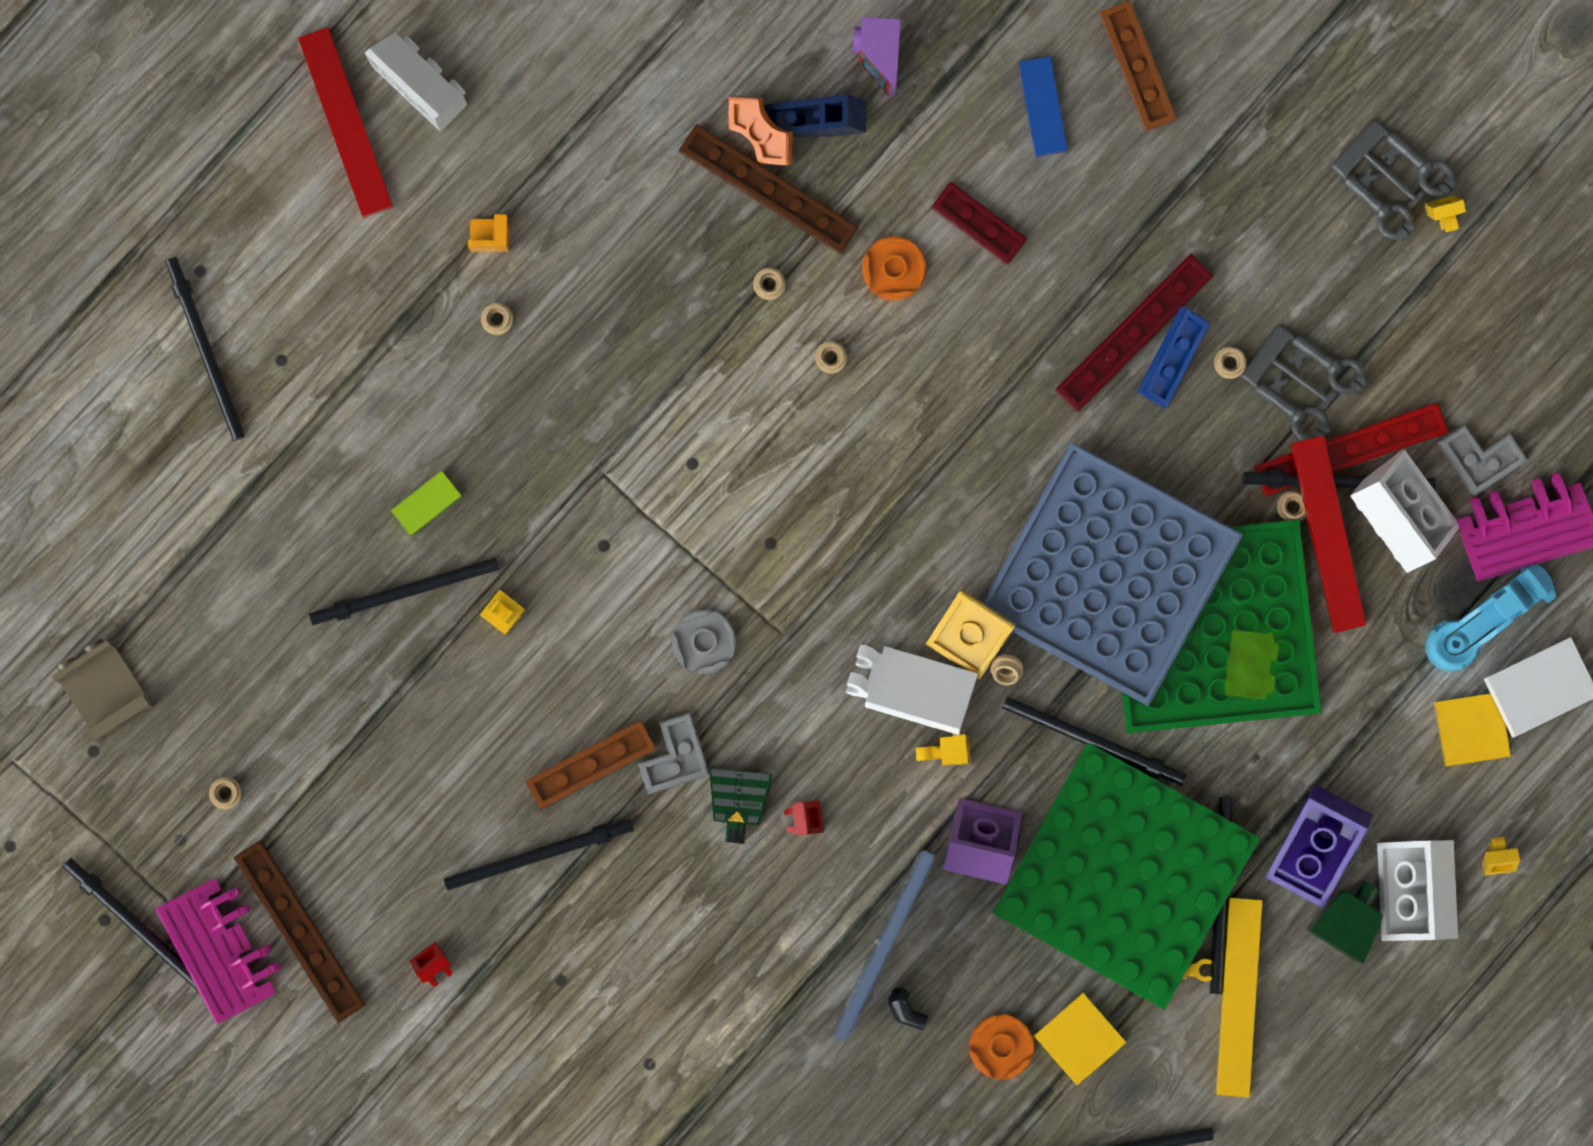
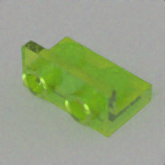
M1232 630L1223 695L1264 700L1267 693L1272 694L1275 676L1274 674H1269L1271 661L1276 662L1279 642H1274V634Z

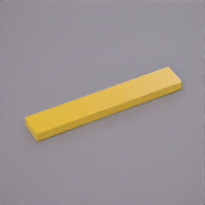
M1228 898L1216 1095L1250 1098L1262 900Z

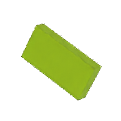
M441 470L390 511L412 537L462 498V496Z

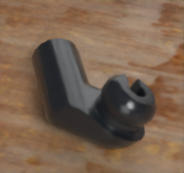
M894 988L891 995L888 996V1005L895 1020L923 1031L928 1015L911 1009L907 1000L909 993L905 988Z

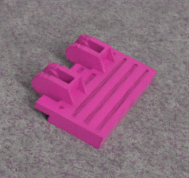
M1558 472L1551 474V484L1558 500L1549 502L1544 484L1540 478L1531 480L1539 510L1536 509L1532 497L1507 504L1504 508L1498 491L1490 492L1489 502L1496 516L1492 520H1487L1479 498H1470L1471 509L1478 528H1474L1470 516L1457 519L1461 539L1477 582L1593 548V514L1581 483L1567 486L1566 490L1561 474Z
M214 878L156 908V912L213 1020L218 1025L276 994L270 981L259 987H256L255 983L276 973L282 967L279 962L272 963L265 967L264 970L252 975L247 964L264 958L273 950L270 944L243 958L240 957V954L252 948L240 924L227 930L224 926L251 912L249 905H242L228 915L221 917L217 907L227 901L236 899L242 892L239 887H236L210 900V896L221 891Z

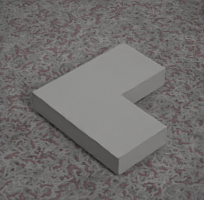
M1466 425L1437 443L1473 497L1529 461L1511 434L1483 451Z
M691 713L660 722L659 724L669 754L638 763L648 795L710 775Z

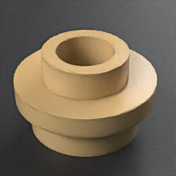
M762 269L754 278V290L764 300H775L785 290V278L777 269ZM772 279L776 283L775 288L772 290L765 289L763 286L764 281Z
M492 303L483 310L481 324L489 334L502 335L512 327L513 314L506 305ZM495 314L503 316V322L500 325H494L491 322Z
M825 342L816 350V365L825 373H838L846 365L847 352L837 342ZM830 352L837 355V361L832 364L827 363L825 360V355Z
M1236 347L1221 349L1214 358L1215 371L1225 379L1239 377L1246 368L1244 353ZM1232 358L1236 363L1235 368H1226L1224 360Z
M1288 491L1279 498L1277 512L1282 520H1300L1301 522L1306 518L1301 492ZM1289 502L1297 503L1298 511L1296 513L1288 511L1287 504Z
M1000 655L993 659L990 670L997 683L1012 685L1021 678L1023 664L1014 656Z
M221 777L210 786L209 798L212 804L219 809H232L239 804L242 798V789L240 784L233 778ZM225 787L230 788L232 792L231 797L227 800H224L220 795L221 790Z

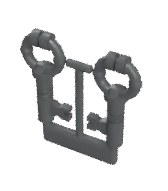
M1377 120L1372 121L1331 165L1333 170L1347 180L1345 185L1376 212L1377 227L1381 235L1392 240H1406L1409 234L1415 230L1413 227L1414 218L1409 208L1412 209L1423 198L1425 193L1433 196L1447 197L1457 186L1454 169L1449 163L1441 160H1426L1395 131L1391 134ZM1383 137H1388L1386 141L1391 147L1389 152L1386 151L1381 156L1382 160L1387 158V164L1390 166L1395 160L1394 157L1401 154L1418 169V181L1423 191H1420L1417 195L1411 192L1369 154ZM1365 157L1411 199L1407 204L1408 207L1397 203L1385 204L1373 192H1370L1368 189L1370 182H1374L1379 177L1377 174L1371 175L1373 172L1371 168L1367 170L1365 177H1361L1359 180L1354 175L1349 178V173ZM1433 168H1441L1448 175L1437 189L1428 184L1426 176L1432 172ZM1392 211L1400 212L1406 219L1396 232L1390 231L1385 226V219L1390 216Z
M1277 325L1240 375L1243 380L1254 388H1258L1255 393L1274 407L1276 406L1277 409L1283 411L1290 418L1292 431L1299 441L1324 435V438H1326L1325 436L1331 430L1329 429V420L1323 410H1326L1335 398L1336 392L1346 395L1359 394L1362 387L1367 384L1365 370L1358 360L1351 358L1333 359L1300 334L1295 337L1293 333L1282 325ZM1289 340H1294L1292 345L1298 348L1296 355H1293L1288 361L1290 364L1296 362L1295 367L1298 369L1303 363L1302 360L1309 356L1327 369L1329 383L1334 389L1328 396L1276 359ZM1273 363L1324 400L1321 405V409L1312 406L1297 408L1279 394L1281 388L1285 387L1289 380L1286 378L1284 381L1280 380L1282 377L1280 374L1275 378V383L1267 386L1265 383L1259 386V380ZM1343 366H1351L1358 373L1348 387L1338 383L1336 379V374L1341 371ZM1307 414L1315 415L1321 421L1317 430L1311 436L1301 431L1299 423L1304 420Z

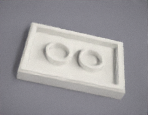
M1571 637L1484 678L1512 738L1593 699V681Z

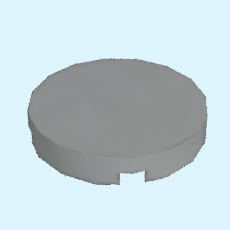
M707 609L693 611L682 617L675 627L671 639L673 653L679 664L688 671L701 675L716 673L726 667L733 658L736 648L735 631L730 622L719 613Z

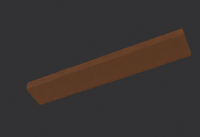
M698 124L694 126L679 149V153L840 255H842L859 226Z
M263 840L258 841L233 857L336 1022L340 1023L365 1007L366 1003Z

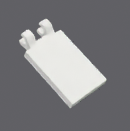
M860 645L856 656V666L871 669L868 679L861 674L851 672L847 682V694L867 698L866 708L959 735L978 673L884 646L883 652L880 654L869 646Z

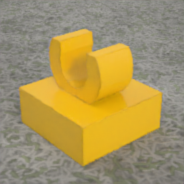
M1452 195L1424 203L1427 216L1435 221L1439 220L1442 230L1445 229V232L1459 229L1456 215L1466 212L1462 198Z
M499 589L480 616L507 635L526 610Z
M1504 836L1491 838V844H1489L1490 852H1485L1482 861L1484 876L1517 872L1520 863L1518 848L1507 849Z

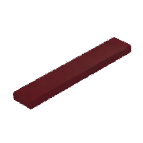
M1190 253L1055 389V392L1078 413L1178 313L1180 307H1184L1214 275Z

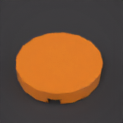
M889 236L879 239L869 248L863 258L862 274L865 284L873 294L884 300L899 301L909 298L919 290L925 279L926 262L924 255L914 243L904 237Z
M1007 1014L991 1015L981 1020L973 1029L969 1040L970 1057L975 1067L984 1075L998 1080L1011 1079L1023 1073L1031 1063L1034 1053L1033 1036L1028 1027L1018 1018Z

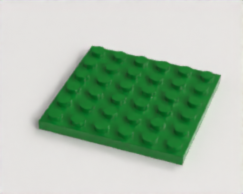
M1300 520L1231 526L1234 530L1242 533L1243 537L1150 706L1148 707L1121 692L1126 734L1321 714Z
M1087 743L996 905L993 914L1165 1010L1260 837L1098 747Z

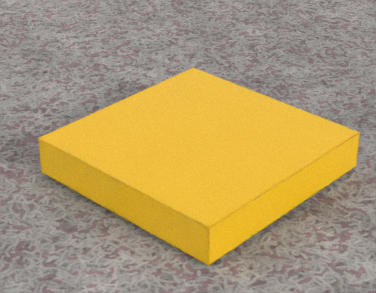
M961 589L926 642V645L963 669L978 673L977 678L981 679L1016 624Z
M1491 694L1434 702L1445 767L1511 757L1506 725Z
M1083 992L1033 1035L1077 1086L1126 1044V1041Z

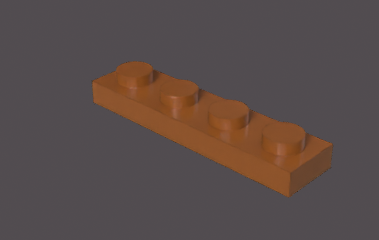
M1131 1L1100 11V18L1145 133L1175 122L1176 116Z
M640 720L525 782L539 809L542 810L653 752L656 748Z

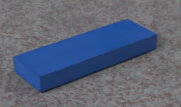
M1051 56L1020 61L1018 66L1035 158L1067 152Z
M1180 307L1137 393L1158 406L1167 408L1210 322L1186 307Z

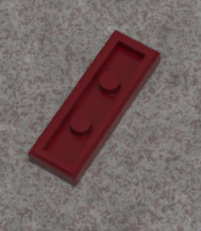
M951 181L931 206L933 211L1007 266L1027 241L1025 236Z

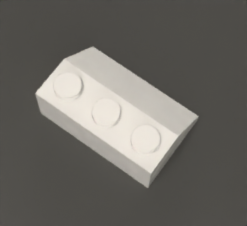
M393 33L369 48L365 55L372 68L440 132L467 106V102L463 97L466 93L465 90L453 79L448 83L440 75L443 70L430 57L425 61L416 53L420 48L408 36L402 39L399 35Z
M1405 449L1398 452L1363 479L1351 494V498L1354 500L1357 508L1363 512L1374 527L1377 535L1382 538L1393 553L1394 558L1407 573L1435 560L1459 529L1457 520Z
M1454 840L1377 843L1380 913L1383 914L1381 941L1458 939Z

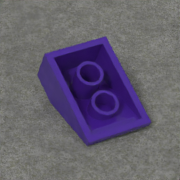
M1314 784L1265 878L1324 908L1367 832L1373 815Z

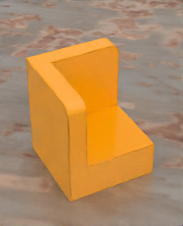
M494 214V219H472L470 221V240H468L470 252H509V218L507 214Z

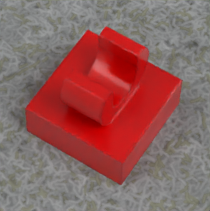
M820 800L792 803L793 808H788L784 811V815H794L795 826L787 827V832L796 833V836L824 833Z
M436 941L409 960L416 975L423 984L429 981L432 986L436 987L438 983L434 976L440 971H444L449 977L452 975L449 967L450 963Z

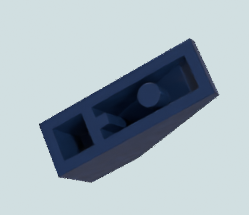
M848 94L764 105L771 121L784 130L792 131L793 137H826L866 133V101Z

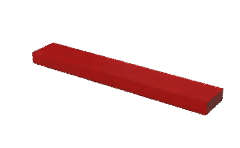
M326 27L298 37L363 219L394 208L329 28Z
M1436 402L1325 442L1333 474L1449 432L1439 404ZM1292 453L1254 466L1255 472L1282 469L1284 473H1297ZM1260 485L1264 497L1295 487L1283 486L1282 489H1269L1267 485Z
M1324 435L1291 442L1290 445L1332 632L1338 633L1366 626Z

